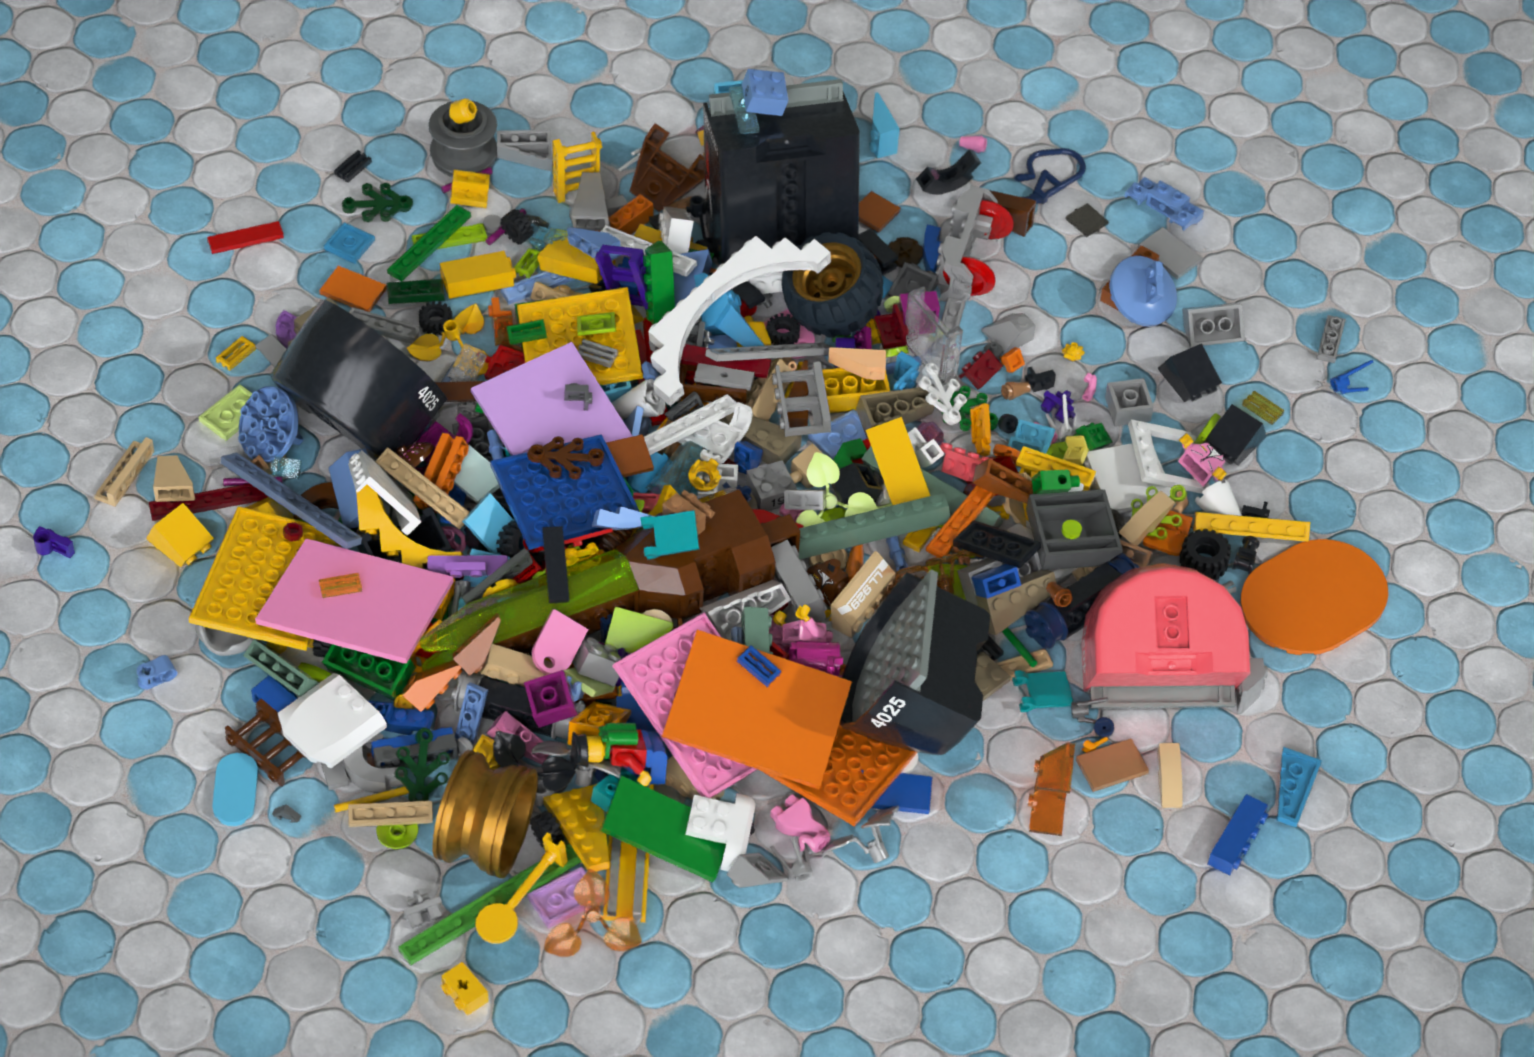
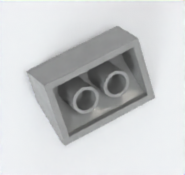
M1229 303L1182 308L1184 329L1190 347L1201 343L1202 345L1245 341L1242 304Z

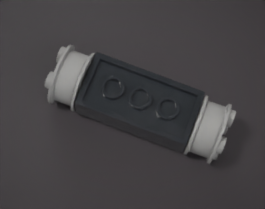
M465 670L459 675L458 686L454 687L451 696L454 699L453 708L455 711L461 710L467 684L471 682L488 689L482 718L495 721L497 717L506 711L534 733L552 737V739L559 737L568 740L569 721L574 717L539 728L533 718L526 689L520 688L516 684L502 683L495 678L488 679V676L472 673L469 675ZM580 700L579 703L575 702L577 713L579 714L586 708V704H584L583 700Z

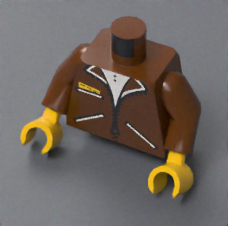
M838 559L827 560L824 563L818 562L807 569L808 575L811 574L816 583V589H820L824 597V603L830 608L833 601L848 584L849 578L840 569L841 562ZM827 609L826 611H824L826 618H828L831 614V610Z

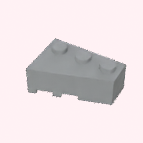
M551 130L497 131V158L552 172Z

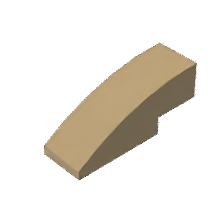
M1159 491L1132 516L1118 533L1131 544L1138 546L1149 532L1152 533L1176 502L1164 492Z
M1159 743L1157 756L1161 807L1182 808L1180 744Z

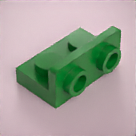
M1092 422L1087 426L1083 425L1075 430L1076 434L1073 435L1084 436L1090 451L1112 443L1102 423L1094 424Z

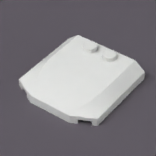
M335 673L278 712L283 736L309 761L325 763L329 768L338 764L387 728L380 712L344 678Z

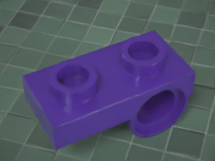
M41 526L35 531L33 539L36 552L39 555H48L55 551L71 559L75 554L73 541L68 537H62L53 530Z

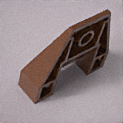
M654 123L644 138L629 192L636 197L640 194L654 203L653 209L661 212L663 207L674 203L704 182L705 167L704 156L701 154L698 155L688 169L660 149L670 133Z

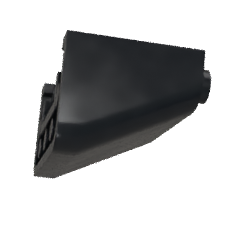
M432 507L422 510L423 515L419 516L421 523L408 536L403 533L415 543L429 549L444 552L451 551V546ZM369 532L361 535V545L357 546L360 553L402 563L401 553H399V556L387 557V554L381 552L380 533L372 535V537Z

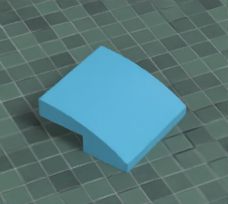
M1019 419L1015 436L1010 437L1008 446L1019 451L1025 446L1046 454L1056 429Z

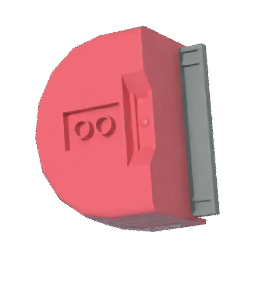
M1160 563L1128 570L1105 586L1086 614L1081 642L1083 692H1088L1090 689V700L1108 698V701L1090 705V709L1222 708L1236 706L1235 689L1250 675L1249 635L1241 606L1223 585L1192 568Z

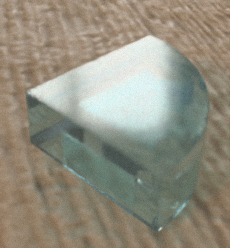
M551 228L544 236L543 241L545 244H553V241L560 239L563 241L568 237V233L565 230Z

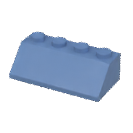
M366 448L346 452L329 467L342 524L349 529L359 527L356 489L348 463L350 458L361 450L367 454Z

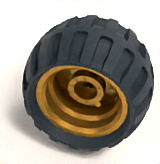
M825 232L816 237L811 236L800 246L797 245L796 247L802 250L806 243H810L815 239L831 252V262L819 273L811 270L783 271L782 291L787 308L792 316L799 321V324L814 334H822L828 338L851 335L852 332L863 329L870 319L876 316L878 306L881 305L883 298V276L880 266L874 255L863 243L853 237L850 238L844 233L831 234Z

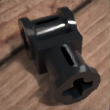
M1253 536L1243 538V547H1240L1236 554L1232 567L1233 570L1237 568L1247 571L1248 574L1253 571L1257 554L1256 549L1260 545L1257 538Z

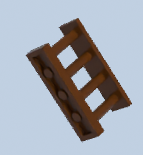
M680 363L679 380L683 385L684 395L679 399H685L691 393L696 392L701 401L713 402L725 395H729L735 402L746 405V389L725 388L719 385H715V387L704 386V383L697 382L696 385L685 384L687 371H696L697 366Z
M261 698L255 703L256 716L237 731H234L227 725L225 727V739L230 746H235L242 753L251 756L256 761L257 766L267 774L268 778L274 783L277 782L282 787L285 785L284 772L300 759L306 757L298 750L278 767L270 762L271 759L289 745L292 746V744L283 736L278 712ZM260 722H266L270 725L266 731L251 743L242 738ZM275 733H279L284 737L281 742L264 755L256 750L257 747Z

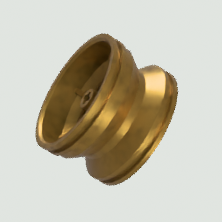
M466 750L457 761L441 800L433 835L432 850L434 858L451 863L465 854L470 857L481 871H485L491 876L496 875L497 878H505L516 861L530 824L537 793V771L523 765H510L492 770L484 754Z

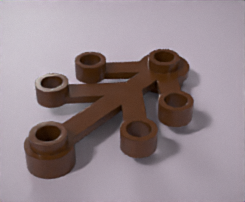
M557 436L544 446L538 444L531 446L527 452V457L532 462L544 465L549 470V475L552 478H559L561 476V467L554 465L549 459L556 460L568 470L571 479H579L581 477V469L574 466L570 461L590 462L592 466H600L604 461V452L601 449L594 448L588 454L570 453L573 450L580 451L583 449V439L574 438L571 443L564 446V439ZM552 449L558 450L556 452H550Z

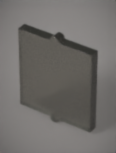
M1088 203L1079 209L1076 208L1074 212L1065 218L1086 237L1099 232L1101 228L1109 224V221Z

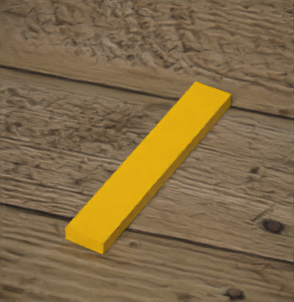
M1195 512L1193 531L1208 529V531L1214 530L1218 534L1309 541L1310 522Z

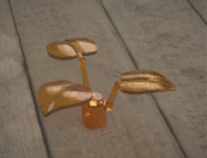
M963 549L955 554L928 559L925 561L926 566L916 565L900 569L895 574V580L897 581L900 576L903 577L906 572L911 574L925 571L928 573V566L939 564L941 575L937 578V587L954 594L953 576L955 560L972 556L983 558V556ZM951 562L950 577L948 574H944L942 563Z
M589 869L574 888L575 900L578 904L584 906V916L581 917L579 926L575 931L569 923H561L555 926L546 937L544 950L560 957H570L576 954L581 947V938L577 934L580 932L585 921L590 923L601 921L604 928L608 930L604 935V942L615 951L631 950L641 944L642 938L636 924L628 918H617L612 921L610 927L607 925L604 917L601 915L600 906L608 902L610 891L605 880L596 871Z

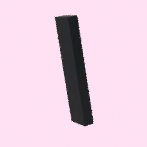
M563 526L542 527L549 603H568L570 599Z

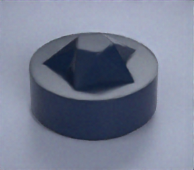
M1101 717L1096 720L1094 731L1097 736L1108 738L1114 733V723L1111 719Z

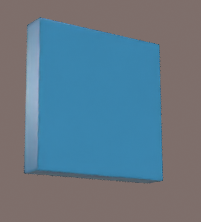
M344 222L324 244V250L355 264L375 241V236Z

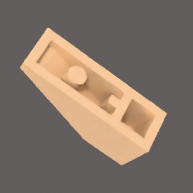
M829 347L828 363L865 379L885 380L886 350Z

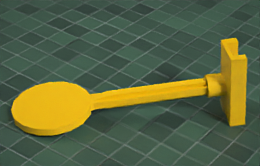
M547 832L542 838L545 853L541 857L542 860L508 903L491 904L479 912L476 918V929L478 935L484 941L500 944L514 936L518 929V918L514 911L516 906L549 865L555 862L563 868L568 862L564 842L560 841L558 845L554 844L551 834Z

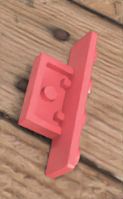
M942 442L939 445L945 453L941 472L966 481H973L977 465L987 459L993 460L988 457L980 458L978 453H966V449L952 448L953 445Z

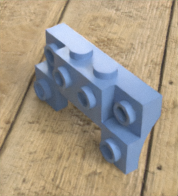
M1144 177L1139 183L1135 182L1125 192L1124 197L1130 196L1138 201V205L1147 199V206L1170 218L1169 223L1175 222L1182 226L1183 231L1192 224H1197L1203 218L1204 210L1190 203L1189 196L1161 180L1155 183Z

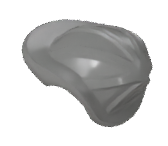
M195 625L199 639L211 652L220 656H230L245 652L255 639Z

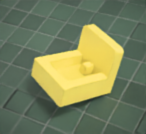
M1067 436L1065 441L1068 449L1063 460L1083 465L1089 451L1084 436Z

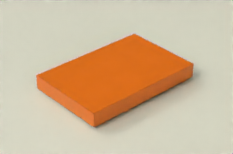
M338 265L319 291L320 295L350 307L370 312L387 290V285Z

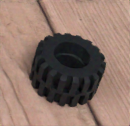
M511 521L508 525L503 526V531L498 534L500 539L496 542V544H499L497 552H501V555H506L510 559L520 552L519 540L522 534L516 521ZM544 550L534 553L529 552L538 565L541 566L542 561H545Z
M1198 529L1195 530V533L1191 532L1188 537H1185L1179 561L1182 567L1192 568L1211 579L1217 580L1219 576L1222 577L1225 571H1227L1231 556V545L1228 544L1227 538H1223L1221 533L1217 534L1214 530L1208 531V529H1203V531H1200ZM1200 553L1208 554L1212 557H1204Z

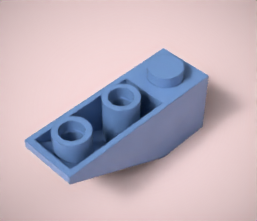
M573 227L567 228L568 242L594 259L602 245L621 247L620 240L609 233ZM609 253L612 261L621 256Z

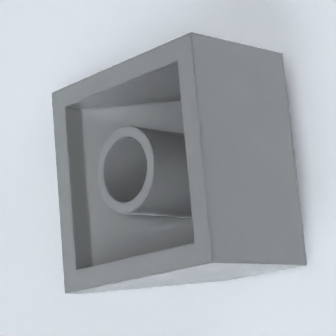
M1250 658V675L1235 689L1238 714H1242L1259 698L1261 690H1264V678L1268 676V668L1264 666L1263 658Z

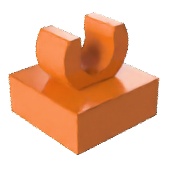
M1014 347L1000 357L1002 365H1005L1006 371L1009 373H1013L1025 364L1021 350L1018 347Z

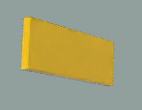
M902 417L867 429L866 433L892 505L929 497L928 487Z

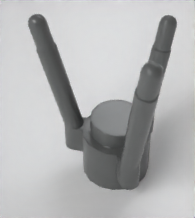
M469 581L454 582V597L450 615L452 623H456L459 599H463L462 597L474 588L470 587Z
M1108 698L1071 702L1072 718H1077L1078 722L1095 724V719L1085 718V715H1089L1088 706L1108 701Z

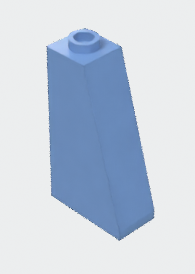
M708 249L681 254L696 260L697 266L687 277L673 272L675 307L680 300L689 296L690 292L696 287L694 275L701 273L709 275L712 259Z

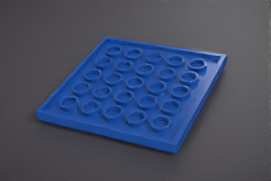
M602 434L584 438L583 449L570 452L588 454L594 448L601 449L604 452V461L600 466H592L590 462L570 461L574 466L581 469V477L579 479H571L568 470L556 460L549 459L554 465L561 467V476L559 478H552L549 475V470L544 465L528 459L527 452L490 461V467L529 550L543 546L542 527L563 526L564 540L606 530L592 526L595 512L599 509L615 513L617 508L624 507L640 512ZM552 449L550 452H556L558 450Z

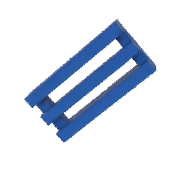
M752 645L737 659L739 664L766 687L782 672ZM749 653L752 654V655H753L757 660H759L761 663H759L758 661L754 660V659L749 655ZM763 665H764L765 667H767L773 674H771L770 672H768V671L763 667Z

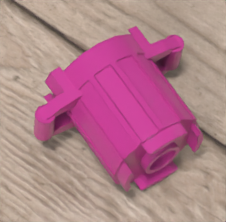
M790 642V661L842 678L839 672L840 664L843 665V656H840L839 642Z

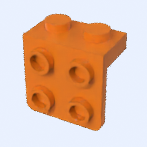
M1170 510L1166 516L1179 515L1183 520L1182 525L1174 527L1172 524H1158L1155 529L1158 527L1165 528L1168 533L1167 537L1164 540H1160L1157 537L1145 536L1142 544L1150 549L1165 552L1168 555L1179 556L1184 539L1189 535L1193 517ZM1179 518L1173 520L1174 524L1179 522ZM1159 531L1158 536H1163L1164 531Z

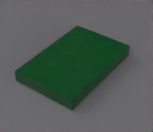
M442 279L388 282V304L444 301Z

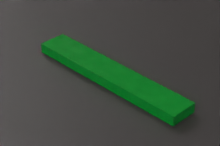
M456 205L387 269V274L402 282L471 218V212Z

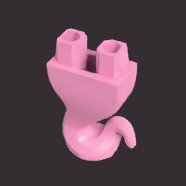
M792 794L785 800V806L788 809L784 811L780 806H776L771 810L770 816L776 822V829L785 835L800 836L798 840L800 851H804V843H806L813 852L817 853L822 851L830 842L828 830L825 826L814 820L811 814V807L804 798L798 799Z

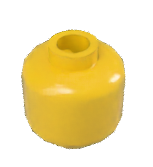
M468 98L454 101L449 109L451 119L457 124L473 120L477 112L476 105Z

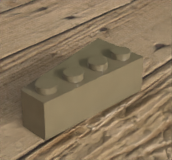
M734 412L719 421L729 425ZM752 416L750 427L741 441H747L763 449L762 461L764 463L771 464L783 460L784 464H786L801 448L802 435L785 437L784 429H780V425Z
M1041 569L1020 577L1021 586L988 599L975 595L978 606L985 609L990 615L989 634H999L1024 616L1028 610H1032L1039 603L1050 597L1046 587L1050 582L1057 584L1054 572Z

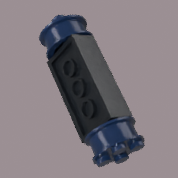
M1120 553L1110 561L1095 568L1088 575L1081 577L1076 583L1066 587L1072 595V601L1068 606H1057L1053 599L1050 598L1047 602L1039 603L1037 609L1028 610L1025 614L1027 635L1044 649L1052 648L1057 640H1066L1084 628L1086 614L1105 586L1128 570L1140 567L1133 563L1124 553Z

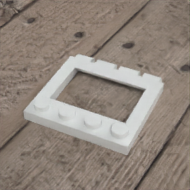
M1130 420L1128 427L1143 482L1167 487L1182 485L1186 491L1201 494L1203 490L1210 486L1208 482L1203 487L1194 477L1189 479L1161 473L1151 437L1180 442L1179 439L1186 433L1193 441L1197 439L1195 435H1191V432Z

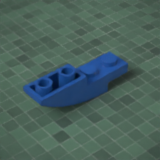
M367 700L380 712L387 725V728L384 729L385 731L411 735L413 731H419L421 728L430 729L435 717L433 711L423 710L420 712L415 709L395 708L394 704L390 702Z

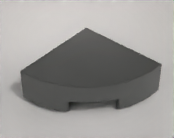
M287 804L275 808L272 813L273 816L280 820L282 817L291 820L290 823L299 822L302 817Z

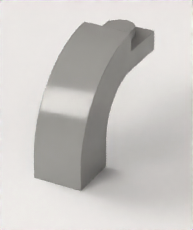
M362 746L342 760L347 777L352 783L365 791L381 793L386 791V786L398 787L403 785L394 776V771L398 767L376 768L369 765L363 757ZM398 770V775L400 777H403L404 772L402 770Z

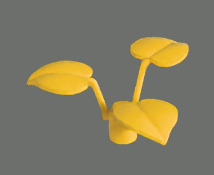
M475 303L460 312L454 320L446 321L443 325L444 332L442 333L441 342L436 335L425 334L407 347L408 352L418 360L432 361L441 355L440 347L443 346L445 338L450 341L457 340L463 353L466 355L459 360L460 371L468 376L485 374L488 364L479 361V356L481 353L487 355L486 352L475 348L468 353L460 338V335L465 332L472 335L483 328L484 318L478 305Z

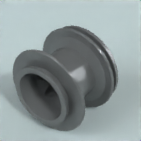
M454 101L438 107L432 113L428 124L429 132L433 137L430 144V155L435 167L450 177H453L454 170L477 173L486 168H491L497 156V142L494 138L497 130V120L494 113L484 104L472 101L477 109L475 118L469 122L457 124L449 115L450 105Z

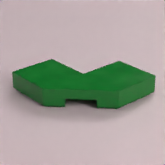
M862 439L847 441L841 445L833 459L839 469L851 464L852 460L864 456L867 450Z

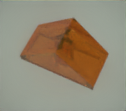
M512 315L491 317L495 346L501 345L502 341L510 343L507 326L513 325Z

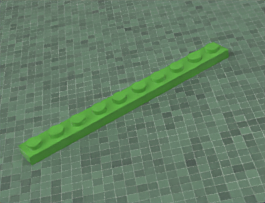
M570 843L565 845L568 859L565 866L562 868L553 862L552 865L547 867L528 893L582 862ZM539 862L398 946L399 952L411 966L474 928L479 912L491 904H500L502 902L507 904Z

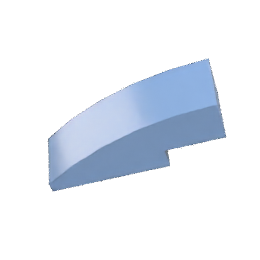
M624 507L617 508L615 513L599 509L595 512L592 526L602 529L612 528V530L634 529L643 527L641 526L640 517L652 515Z

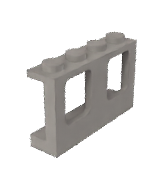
M821 361L813 362V369L780 372L779 365H776L775 373L772 374L773 385L777 386V388H774L775 399H779L777 412L782 415V418H779L780 429H784L785 437L831 432V417ZM805 381L807 383V396L784 398L782 383ZM805 410L812 412L813 425L789 427L787 412Z

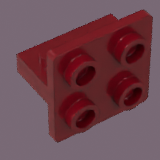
M897 304L893 305L891 314L874 317V324L883 349L907 346L908 326L907 324L904 325L903 312L899 310Z

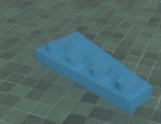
M1283 747L1277 821L1297 828L1322 760Z

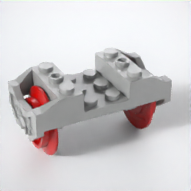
M972 185L969 190L959 196L958 202L953 204L951 214H954V216L952 215L950 226L953 228L950 229L949 236L945 237L944 243L941 242L938 253H941V255L939 254L937 265L940 267H937L936 275L939 280L937 286L941 294L940 301L946 302L948 297L964 302L970 296L984 295L994 288L996 278L992 269L980 261V258L970 256L976 238L985 240L1004 238L1011 233L1014 226L1011 214L998 204L997 199L989 189Z

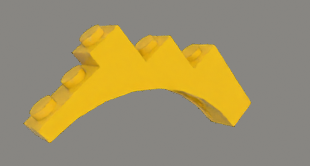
M368 484L359 492L356 491L359 529L365 534L369 532L370 535H376L377 531H380L381 552L387 554V557L399 556V553H401L402 564L425 569L428 563V556H464L462 552H444L429 549L415 543L394 525L386 512L381 496Z

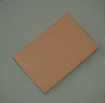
M1132 738L1076 756V762L1093 792L1147 775L1149 772Z

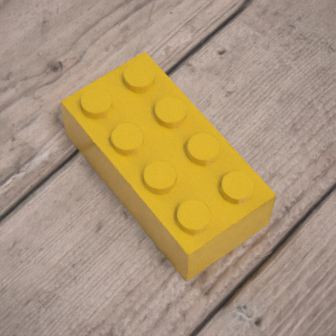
M842 368L822 370L830 413L856 410L859 398L862 395L890 392L886 370L885 380L865 379Z

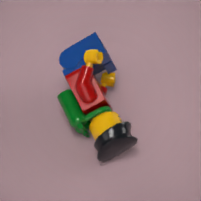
M606 723L598 728L600 731L598 733L599 736H586L585 733L576 734L573 731L570 754L572 767L583 765L588 768V763H599L603 761V758H610L611 765L630 767L637 775L640 774L637 781L643 786L648 784H665L667 754L665 753L662 738L656 731L636 730L635 723Z

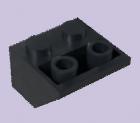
M851 463L839 469V479L831 485L841 503L848 504L849 497L857 492L868 494L876 503L883 489L869 465Z

